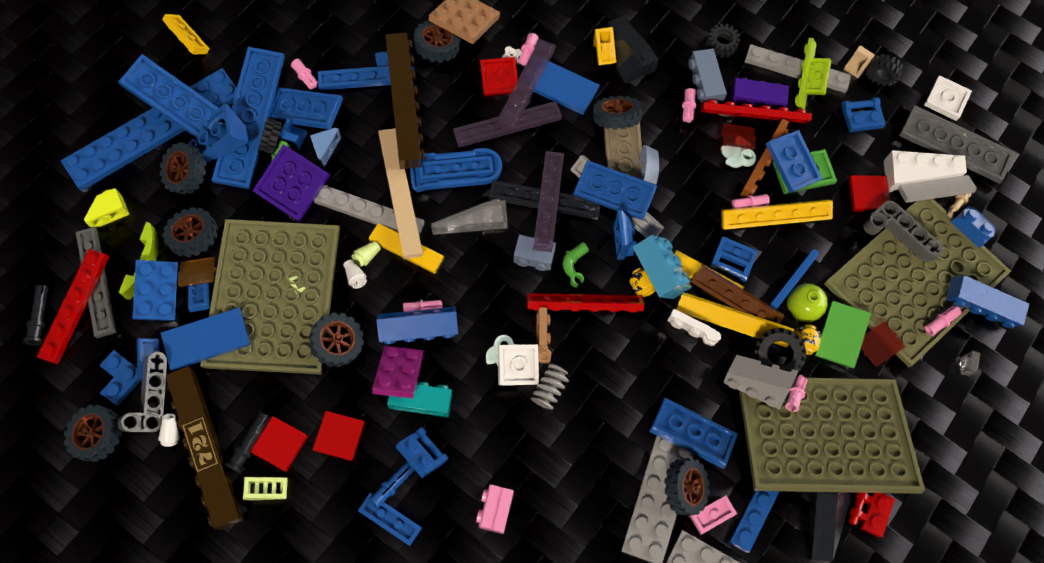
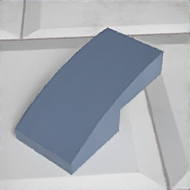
M643 145L638 163L643 165L639 179L657 184L659 174L658 151Z

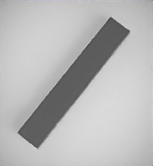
M95 227L76 232L81 264L88 249L102 253L98 231ZM104 268L88 300L93 332L96 338L117 333Z

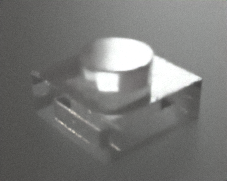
M971 351L961 358V374L969 376L978 371L980 353Z

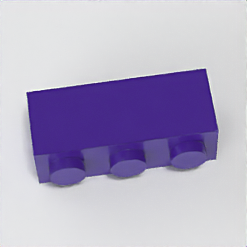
M736 78L732 85L730 102H734L736 106L752 104L755 108L760 106H770V109L774 110L786 108L789 86L780 83L774 84L748 80L746 78Z

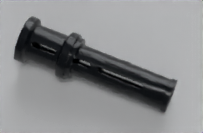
M42 285L35 286L31 318L26 323L28 328L27 335L23 339V343L27 345L39 346L43 344L41 338L43 329L46 327L43 319L49 291L47 286H44V289H42Z
M262 412L258 413L239 446L237 445L233 449L235 452L230 460L225 462L224 466L239 474L242 472L243 464L247 458L251 457L250 451L271 419L269 416L267 417Z

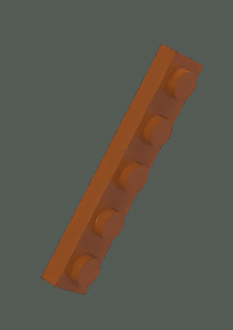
M782 119L771 140L787 134L788 129L786 127L789 123L788 121ZM767 147L739 197L747 198L749 194L753 195L757 189L756 181H761L766 172L763 168L765 166L769 167L773 160Z

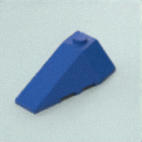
M223 104L209 116V123L206 126L202 125L199 129L201 133L198 137L191 139L188 144L199 148L205 156L204 161L207 163L232 153L248 143L246 126L229 105Z

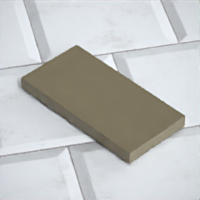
M640 121L638 125H634L631 128L626 127V129L618 128V130H613V128H604L606 167L639 178L643 166L638 163L642 151Z

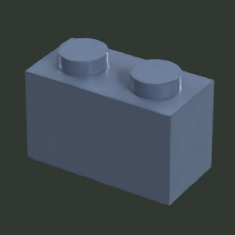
M519 235L514 253V262L523 267L533 266L541 271L550 270L556 243Z

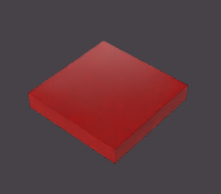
M515 57L480 60L484 96L519 93Z
M851 175L849 177L853 211L875 212L885 202L890 201L887 176Z
M326 411L313 451L353 462L365 421Z
M272 416L250 452L287 472L308 435Z

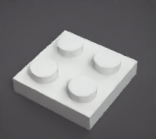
M939 75L924 106L957 121L972 91Z
M498 345V385L539 384L538 345Z

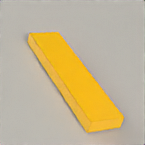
M378 223L369 236V241H375L379 246L403 258L399 234ZM421 245L423 256L406 259L435 274L444 256Z

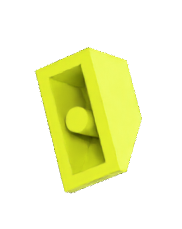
M116 189L106 190L96 196L84 220L91 228H98L129 215L122 195Z

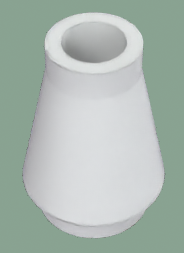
M347 260L343 266L349 285L355 289L364 286L367 282L366 275L355 264L354 260Z
M166 414L162 416L158 440L161 441L163 446H174L178 443L180 434L175 415Z

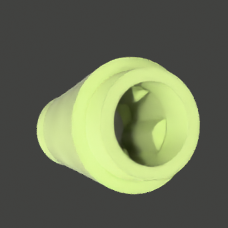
M373 241L355 250L354 254H352V259L359 267L366 266L381 248L377 242Z

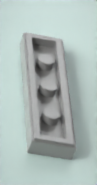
M969 175L903 184L898 188L906 203L974 193L977 189Z

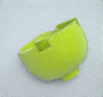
M805 283L797 286L787 298V308L791 311L793 317L805 323L818 320L825 313L828 306L825 292L814 284Z

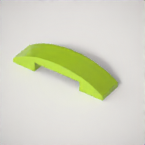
M146 222L140 240L145 245L140 260L156 261L158 255L157 231L150 223ZM135 273L134 276L125 275L119 291L123 297L129 300L134 297Z

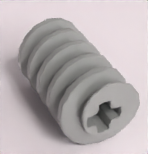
M549 364V370L545 371V377H542L540 380L542 384L537 385L538 391L533 392L534 398H531V400L543 408L553 410L550 402L557 403L554 395L561 396L557 389H565L561 382H568L569 380L565 377L568 373L557 365Z

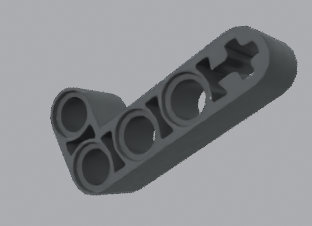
M894 201L885 202L863 225L865 232L870 235H876L885 227L923 262H932L943 252L942 244Z
M153 352L145 357L140 413H127L120 416L117 424L121 431L148 433L155 432L161 428L167 358L162 352ZM155 358L159 361V364L155 365L151 360ZM154 369H155V371H158V370H159V372L150 373V371H152V370H154ZM152 376L158 380L157 387H152L149 384V379ZM150 397H154L157 400V405L154 408L148 405ZM126 417H131L134 420V425L131 428H127L124 425ZM149 417L155 420V426L152 429L146 425Z

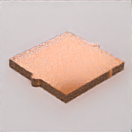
M215 258L180 262V270L177 273L179 277L178 286L213 282L214 272H216Z

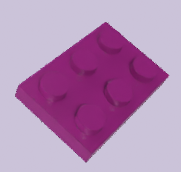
M384 346L372 388L373 394L413 399L423 360V350Z

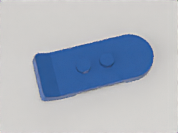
M487 148L440 154L426 153L425 160H422V167L410 168L412 189L415 192H422L432 189L490 184L492 180L496 181L501 175L502 161L495 151Z

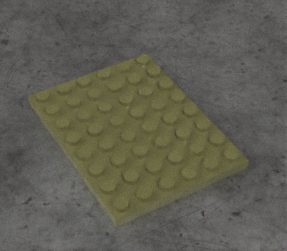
M934 199L916 201L906 212L942 244L943 252L936 259L929 263L923 262L885 228L824 283L845 305L871 313L867 327L908 367L916 363L970 310L965 307H959L962 312L961 315L950 322V326L942 328L934 336L929 335L925 331L924 327L936 319V315L944 313L953 306V302L946 299L951 278L965 275L994 288L1011 272L984 245L978 248L951 223L954 218L948 217V212Z
M225 219L209 317L240 308L251 345L201 361L200 366L202 368L322 374L323 364L318 361L317 357L312 355V350L309 348V335L315 323L324 315H329L340 227L337 225ZM297 275L298 278L293 280L294 282L289 281L288 278ZM290 284H296L298 289L302 287H305L306 289H304L303 292L299 293L298 290L292 288ZM326 330L323 332L322 338L327 337Z
M807 378L804 390L805 397L801 399L797 412L793 411L794 405L792 411L785 407L789 398V392L779 410L768 406L763 401L751 398L739 390L754 491L922 494L925 491L896 380Z

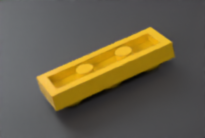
M164 15L162 20L188 48L189 52L195 55L208 53L209 47L180 15Z

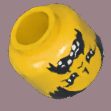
M642 267L632 272L633 276L629 282L637 295L647 297L656 291Z
M804 325V327L796 330V334L805 345L806 355H812L813 352L819 350L822 335L816 330L815 326Z

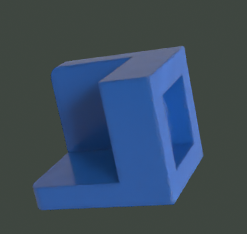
M287 118L279 134V139L291 145L290 148L300 150L307 131L293 126L291 119Z

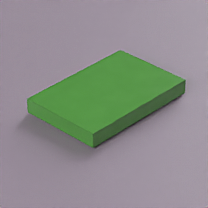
M825 149L810 152L823 179L797 191L831 185L837 182ZM773 160V165L777 177L779 179L783 194L789 193L778 171V168Z
M832 301L821 334L819 350L816 351L815 356L852 369L855 368L871 313Z

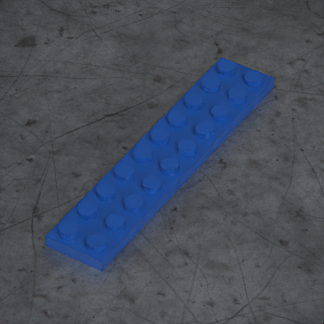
M223 68L189 87L218 108L223 104L230 105L233 103L237 89ZM152 108L64 158L61 162L76 186L82 191L185 130Z

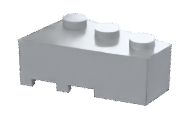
M736 355L724 383L733 389L746 393L751 398H756L765 402L768 406L780 410L798 371L793 369L791 372L780 370L778 365L773 364L772 367L761 365V361Z

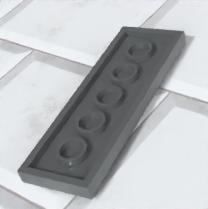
M916 105L911 109L899 136L936 154L965 156L966 168L999 184L1004 180L1015 152Z

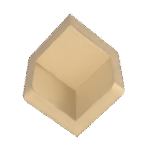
M859 46L844 67V70L859 78L875 54Z

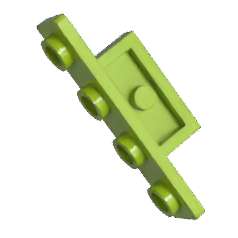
M809 38L808 44H805L804 48L806 56L805 61H802L801 65L803 73L802 78H799L798 87L800 88L799 95H796L795 104L800 110H805L807 95H825L831 59L814 58L816 42L813 38Z

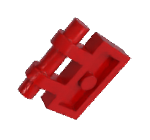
M856 492V501L854 507L850 509L848 522L852 525H857L858 520H861L860 529L879 538L883 537L895 499L883 493H872L869 496L867 493ZM864 502L868 504L865 513L862 511Z

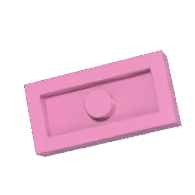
M724 496L706 506L703 511H700L699 515H691L690 518L701 535L737 513L727 496Z

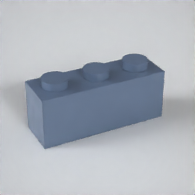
M714 48L693 51L691 59H689V68L693 71V83L697 85L698 99L701 100L702 104L706 100H716L718 104L723 103L727 93Z

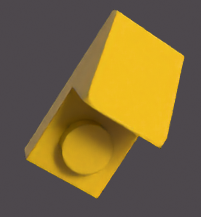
M613 27L595 29L593 46L596 47L598 65L616 63Z

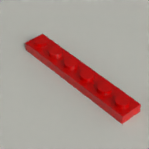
M706 100L701 105L700 112L779 121L785 119L788 122L797 123L811 121L812 115L811 113H806V110L800 109L792 112L788 111V108L770 109V106L755 108L752 104L736 106L734 102L718 104L716 100Z
M88 249L37 355L38 358L59 364L107 263L108 255Z
M527 293V309L538 311L540 307L553 311H644L642 295Z

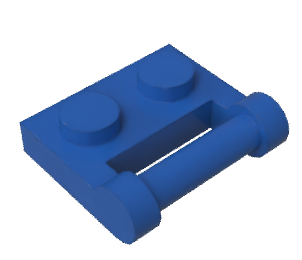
M879 97L864 101L842 102V110L849 132L880 129L886 125L880 108ZM857 108H872V110L854 113H852L851 109Z
M722 237L710 268L714 270L717 268L746 282L758 251ZM720 257L745 268L741 271L719 261Z
M423 428L400 441L396 446L398 451L421 478L443 465L449 459L427 437L426 431ZM418 440H420L423 443V445L436 458V460H434L431 457V455L424 449V447L418 442Z

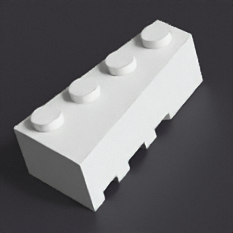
M892 151L884 160V171L888 180L889 192L898 190L899 186L903 184L958 177L967 173L965 156Z

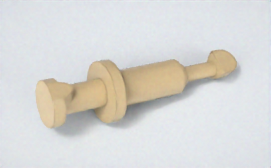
M971 193L957 195L954 204L951 206L952 210L947 213V216L952 218L954 211H958L961 206L966 205Z

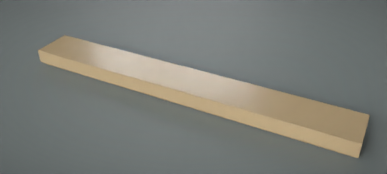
M396 129L378 131L403 258L421 257L423 253L405 169H400Z

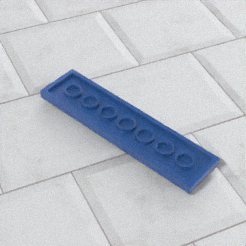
M248 47L231 108L246 126L248 143L238 150L217 159L212 177L213 183L250 190L260 154L258 148L266 120L270 116L285 59L283 53Z

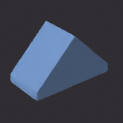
M337 128L310 135L322 167H325L341 139L339 129Z

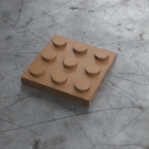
M445 0L429 15V21L474 44L499 19L500 12L478 0Z

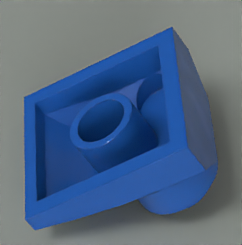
M970 206L966 207L951 221L978 248H981L996 233L995 226L977 209Z
M618 210L613 229L617 260L625 259L626 256H633L635 252L633 246L637 244L636 241H633V235L635 234L634 224H631L630 219L622 210Z

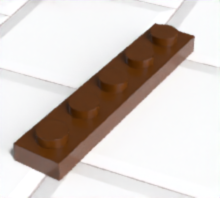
M701 264L691 278L692 283L736 310L778 324L784 318V314Z

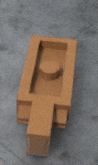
M540 307L536 314L538 363H550L552 352L547 346L550 344V333H547V326L550 325V314H547V308Z

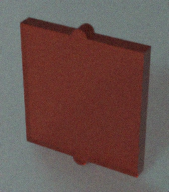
M723 123V132L721 133L723 145L755 149L756 137L754 128Z
M884 321L865 334L861 349L864 351V356H868L877 367L904 349L905 346L897 338V333L893 332Z

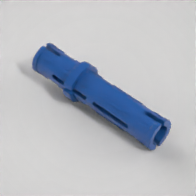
M406 461L386 482L383 481L381 483V487L368 499L369 502L378 509L389 496L395 494V490L415 469ZM408 468V470L399 479H397ZM393 483V485L382 495V493Z

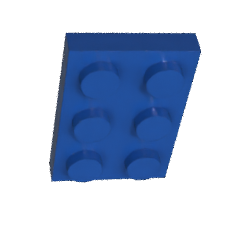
M799 130L766 143L789 193L823 179Z
M136 260L133 320L175 321L178 262Z

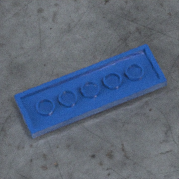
M143 54L119 80V84L196 138L201 133L199 129L202 125L206 126L210 121L209 116L218 109L214 104Z

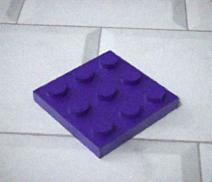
M283 144L253 189V192L300 222L330 177V174Z

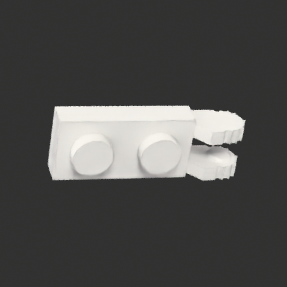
M673 309L667 320L673 327L683 328L689 331L688 333L693 337H701L704 343L709 344V346H714L721 339V334L718 331L676 309Z

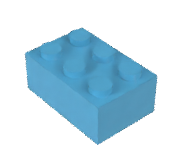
M651 235L633 246L659 297L674 299L682 294V292L692 288L689 283L691 279L686 272H683L681 268L682 263L678 256L672 252L673 246L668 239Z

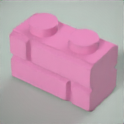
M489 485L488 490L484 489L481 500L485 502L483 510L479 509L476 522L480 523L479 528L504 534L513 490Z

